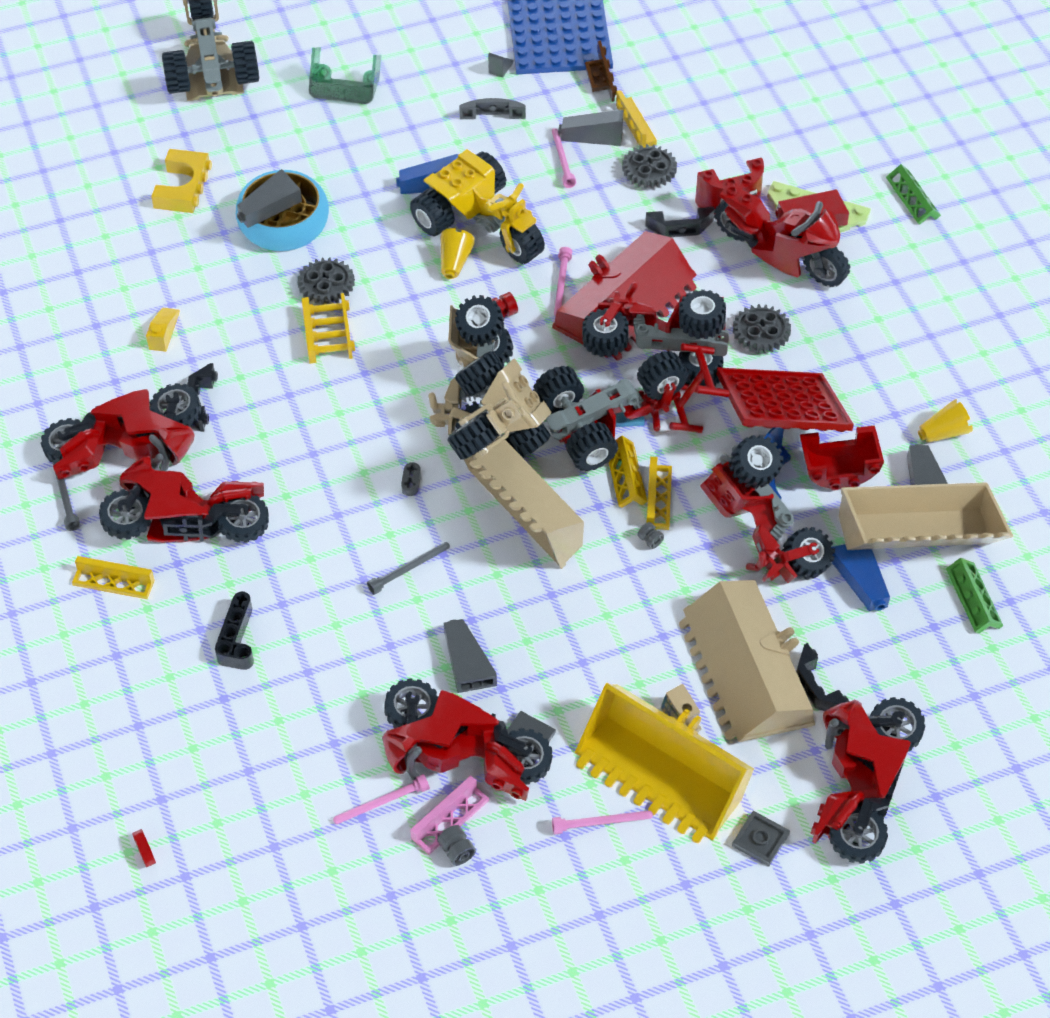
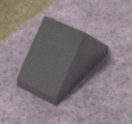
M489 52L488 73L504 77L514 60Z

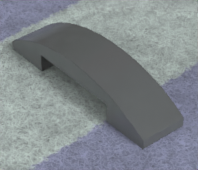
M503 98L476 99L460 104L459 116L460 120H474L476 115H509V119H526V105Z

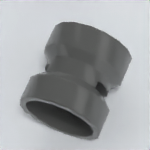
M651 522L644 524L637 533L641 540L646 541L650 549H655L664 540V534L661 531H657Z

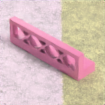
M470 775L410 829L411 840L428 855L440 846L437 839L443 831H438V825L442 822H450V827L454 825L462 826L489 801V798L477 788V780ZM473 794H476L481 799L477 804H468V798ZM456 809H465L463 817H453V812ZM426 836H435V842L429 847L422 841Z

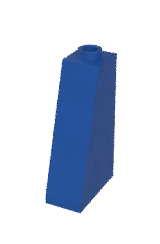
M459 154L399 170V177H396L397 188L400 187V194L423 193L425 190L431 189L432 187L426 184L423 179L432 173L436 174L443 167L457 159Z
M846 544L832 546L831 548H835V553L832 554L835 558L831 563L867 610L881 611L888 608L890 595L873 550H847Z

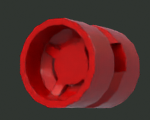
M511 292L500 295L499 299L497 297L492 298V301L495 300L504 318L505 315L509 317L518 313V305Z

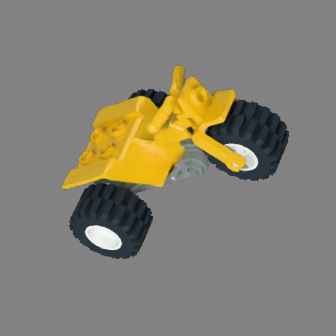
M466 149L458 155L457 159L443 167L436 174L432 173L423 179L432 188L425 190L410 202V210L415 222L430 236H438L443 230L454 224L455 217L451 207L454 206L466 219L470 220L473 218L476 220L475 224L480 223L484 226L487 232L494 233L500 229L499 235L502 246L509 256L520 264L529 263L545 249L544 238L535 225L537 219L533 217L530 210L526 209V201L524 199L517 202V198L522 192L524 185L522 183L517 184L509 197L502 194L495 195L506 186L507 179L498 160L488 152L481 151L474 154Z

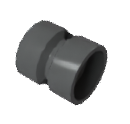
M459 825L447 828L437 839L443 851L449 852L447 857L454 866H460L468 862L476 853V848L469 839H466L467 835Z

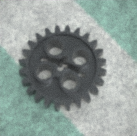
M646 144V148H643V146L639 145V149L634 147L633 151L629 150L628 155H625L622 171H624V176H627V181L632 180V184L638 183V187L644 185V189L647 186L653 189L654 185L660 188V184L666 186V181L671 182V179L675 178L677 173L676 157H672V152L667 153L668 149L661 150L662 146L655 148V144L652 147Z
M322 257L321 261L315 259L314 264L308 262L309 267L303 266V270H300V275L297 276L299 292L303 293V298L309 297V301L314 299V304H317L318 301H321V305H324L325 302L331 304V301L338 303V299H341V293L349 296V292H353V286H355L353 269L349 268V264L344 265V261L338 263V258L331 261V257L328 260Z
M760 304L757 305V308L751 305L750 310L744 307V312L739 311L738 316H735L732 333H734V339H738V344L743 343V348L749 346V351L756 349V353H759L760 350H763L764 354H766L768 349L770 352H773L774 348L780 350V345L785 346V342L789 341V336L791 335V324L789 323V318H785L786 314H780V309L775 311L774 306L769 309L767 304L764 305V308Z

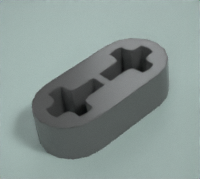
M410 462L404 467L401 489L405 496H414L418 493L421 479V467L419 464ZM415 470L413 476H410L411 471Z

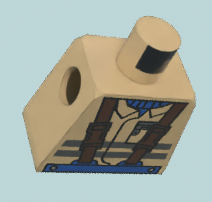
M683 683L666 692L660 707L665 714L676 719L685 709L690 710V716L684 723L687 726L694 717L700 714L698 706ZM700 725L695 729L697 732L702 730Z

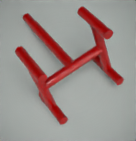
M682 343L680 347L682 351L695 352L701 370L690 385L685 383V386L680 389L684 390L685 393L681 398L675 399L674 403L681 423L670 422L669 428L671 430L702 433L703 426L689 424L684 405L694 392L721 397H729L730 392L724 388L715 387L704 354L713 355L715 352L714 347ZM703 379L706 386L699 385Z

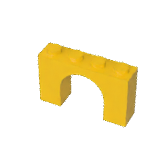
M169 148L165 158L167 172L188 175L192 179L182 186L156 184L151 195L153 208L194 213L195 207L199 205V196L203 194L204 182H207L208 171L212 168L209 153Z

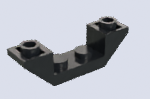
M697 208L696 219L670 221L664 220L663 211L646 212L645 227L667 237L697 236L714 222L715 208Z
M214 363L207 364L189 376L187 385L188 387H193L198 395H200L201 388L213 389L214 382H217L218 371H215ZM201 406V414H198L199 418L193 421V425L200 432H204L205 426L209 424V413H206L205 406Z
M808 643L804 644L796 673L815 709L825 712L837 704L849 702L847 696H843L840 690L825 695L824 689L818 686L812 670L816 669L818 654Z

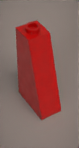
M834 189L778 201L775 214L776 218L780 219L785 212L792 209L798 210L799 208L813 213L816 203L820 201L823 203L820 217L824 209L832 211L838 226H846L848 224L849 211L838 190Z

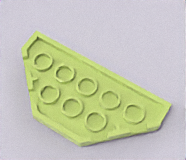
M773 181L768 190L767 197L774 203L775 209H777L778 201L815 194V192ZM843 201L849 211V218L846 226H838L840 233L848 231L850 227L856 225L859 227L866 225L871 208Z

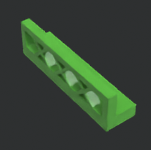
M900 164L886 176L888 182L919 225L930 216L936 220L941 216L913 174L904 165ZM900 173V181L894 182L892 179ZM903 186H909L907 193H902ZM911 197H917L915 205H910ZM919 208H924L926 212L919 218Z
M959 558L948 566L946 570L974 631L980 634L989 626L997 629L1002 628L1004 625L975 563Z

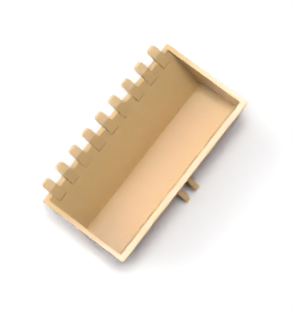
M506 440L491 448L483 456L478 452L464 459L468 470L558 566L563 569L567 565L566 562L583 546L584 521Z
M987 482L841 488L840 494L842 497L838 516L847 550L992 544L1013 538L1007 521Z
M755 580L719 581L691 605L683 609L686 617L679 622V627L685 629L690 626L691 631L684 636V639L688 643L694 640L697 642L690 649V653L692 656L702 654V658L695 665L699 670L705 667L708 669V672L701 677L703 683L707 684L711 681L714 683L707 690L708 696L713 698L719 695L720 697L713 704V709L717 712L725 709L726 713L719 718V723L722 726L730 723L732 726L724 734L727 740L736 737L738 742L815 726L813 708L789 654L800 642L797 637L789 639L795 633L792 627H788L781 632L777 630Z

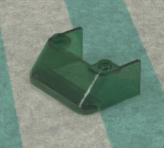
M312 47L308 90L313 98L359 104H369L373 101L380 80L382 54L373 55L372 70L366 71L363 75V82L331 78V68L326 64H320L321 47Z

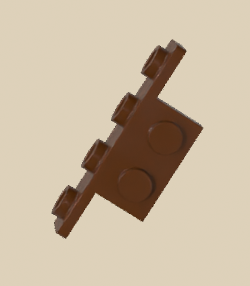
M600 40L597 41L599 60L585 62V69L591 91L608 90L611 102H615L617 86L613 85V72L609 71L610 62L605 57L606 47L602 46Z

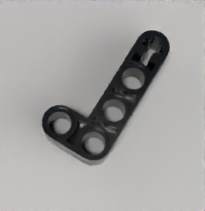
M245 591L237 592L233 596L215 644L217 662L222 666L241 670L250 669L254 664L251 647L241 643L253 610L251 597Z

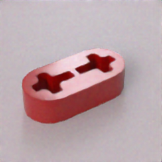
M139 829L132 832L145 867L156 864L143 830Z

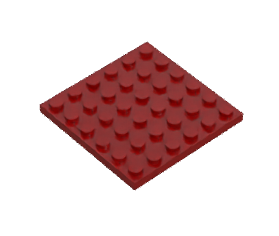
M717 367L716 375L723 388L729 390L728 398L742 425L745 427L753 428L758 426L767 429L779 427L786 430L791 428H799L801 430L818 429L820 431L836 430L838 432L853 431L854 423L823 373Z

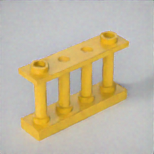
M341 293V303L313 306V304H309V297L301 298L309 364L317 363L316 355H319V353L348 350L349 359H353L352 351H355L354 340H350L347 311H350L349 300H345L344 293ZM343 310V316L320 319L311 318V315L317 312ZM344 323L345 325L343 330L316 332L312 329L316 328V326ZM346 336L347 343L314 345V342H318L319 339Z

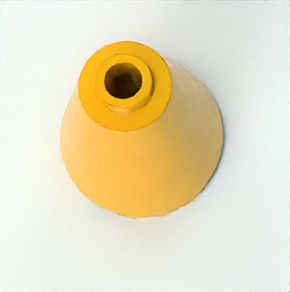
M449 228L441 233V273L447 279H454L459 276L474 247V236L465 230L457 232L456 228Z
M958 399L949 402L919 426L918 435L920 439L929 443L971 433L973 426L968 425L967 421L971 419L964 405L961 402L957 403Z

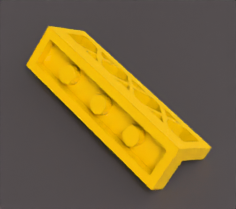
M621 90L616 91V107L618 110H624L623 119L637 143L643 146V148H646V144L649 147L653 146V144L657 145V139L632 97L626 98Z
M620 436L616 439L618 451L609 462L618 506L623 508L633 501L644 505L648 501L634 442L624 436ZM621 460L622 464L619 470H616L617 463ZM622 475H625V480L623 484L620 485L619 481ZM628 490L629 496L623 499L625 491Z
M650 456L646 523L651 522L656 527V530H669L672 466L657 465L658 457ZM657 471L668 472V475L661 479L657 475ZM661 485L667 489L662 494L656 490ZM660 500L666 504L661 510L655 505ZM662 516L666 520V524L654 523L657 517Z
M77 556L75 560L77 571L72 585L147 600L155 579L152 569ZM82 574L90 575L91 577L87 581L79 580ZM107 578L110 582L101 585L97 581ZM122 581L128 583V586L124 588H117L116 584ZM139 585L146 586L144 592L136 591L134 588Z

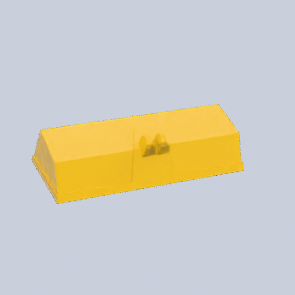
M605 683L575 750V754L580 756L576 766L579 769H584L590 762L594 765L590 772L593 778H598L603 771L609 775L605 780L607 787L611 788L618 780L623 783L619 790V794L623 797H626L631 790L638 793L633 800V803L637 806H641L648 799L652 802L648 811H651L653 815H656L660 808L667 811L662 820L665 824L669 825L675 817L681 820L677 827L679 833L685 834L689 827H692L696 830L692 836L693 842L699 844L704 836L713 841L721 827L742 801L754 768L699 735V732L695 731L702 718L698 715L694 717L688 726L684 724L690 716V710L685 709L676 719L663 713L620 685Z

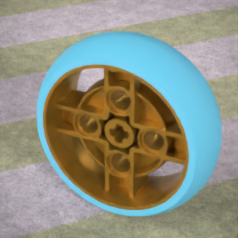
M279 170L269 171L253 178L240 192L235 213L239 228L248 240L267 250L290 251L306 246L323 231L328 220L329 204L321 186L304 173L284 170L300 188L302 202L249 228L237 218V205ZM306 200L310 201L313 205L307 204Z

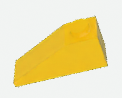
M162 307L153 318L146 334L149 350L167 352L180 309Z

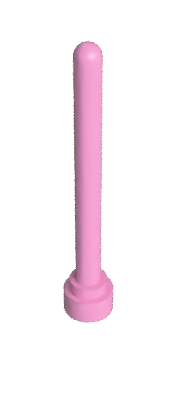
M553 128L552 135L564 173L562 182L564 187L572 188L576 185L577 181L575 175L570 173L558 129Z
M561 247L558 252V258L561 263L554 316H556V311L562 306L567 264L572 259L573 253L569 247Z
M424 774L415 777L416 779L413 780V783L335 816L333 821L335 824H340L414 791L425 792L430 789L428 781Z
M640 811L572 820L553 817L552 829L554 835L563 834V831H567L569 828L651 819L653 813L651 811Z

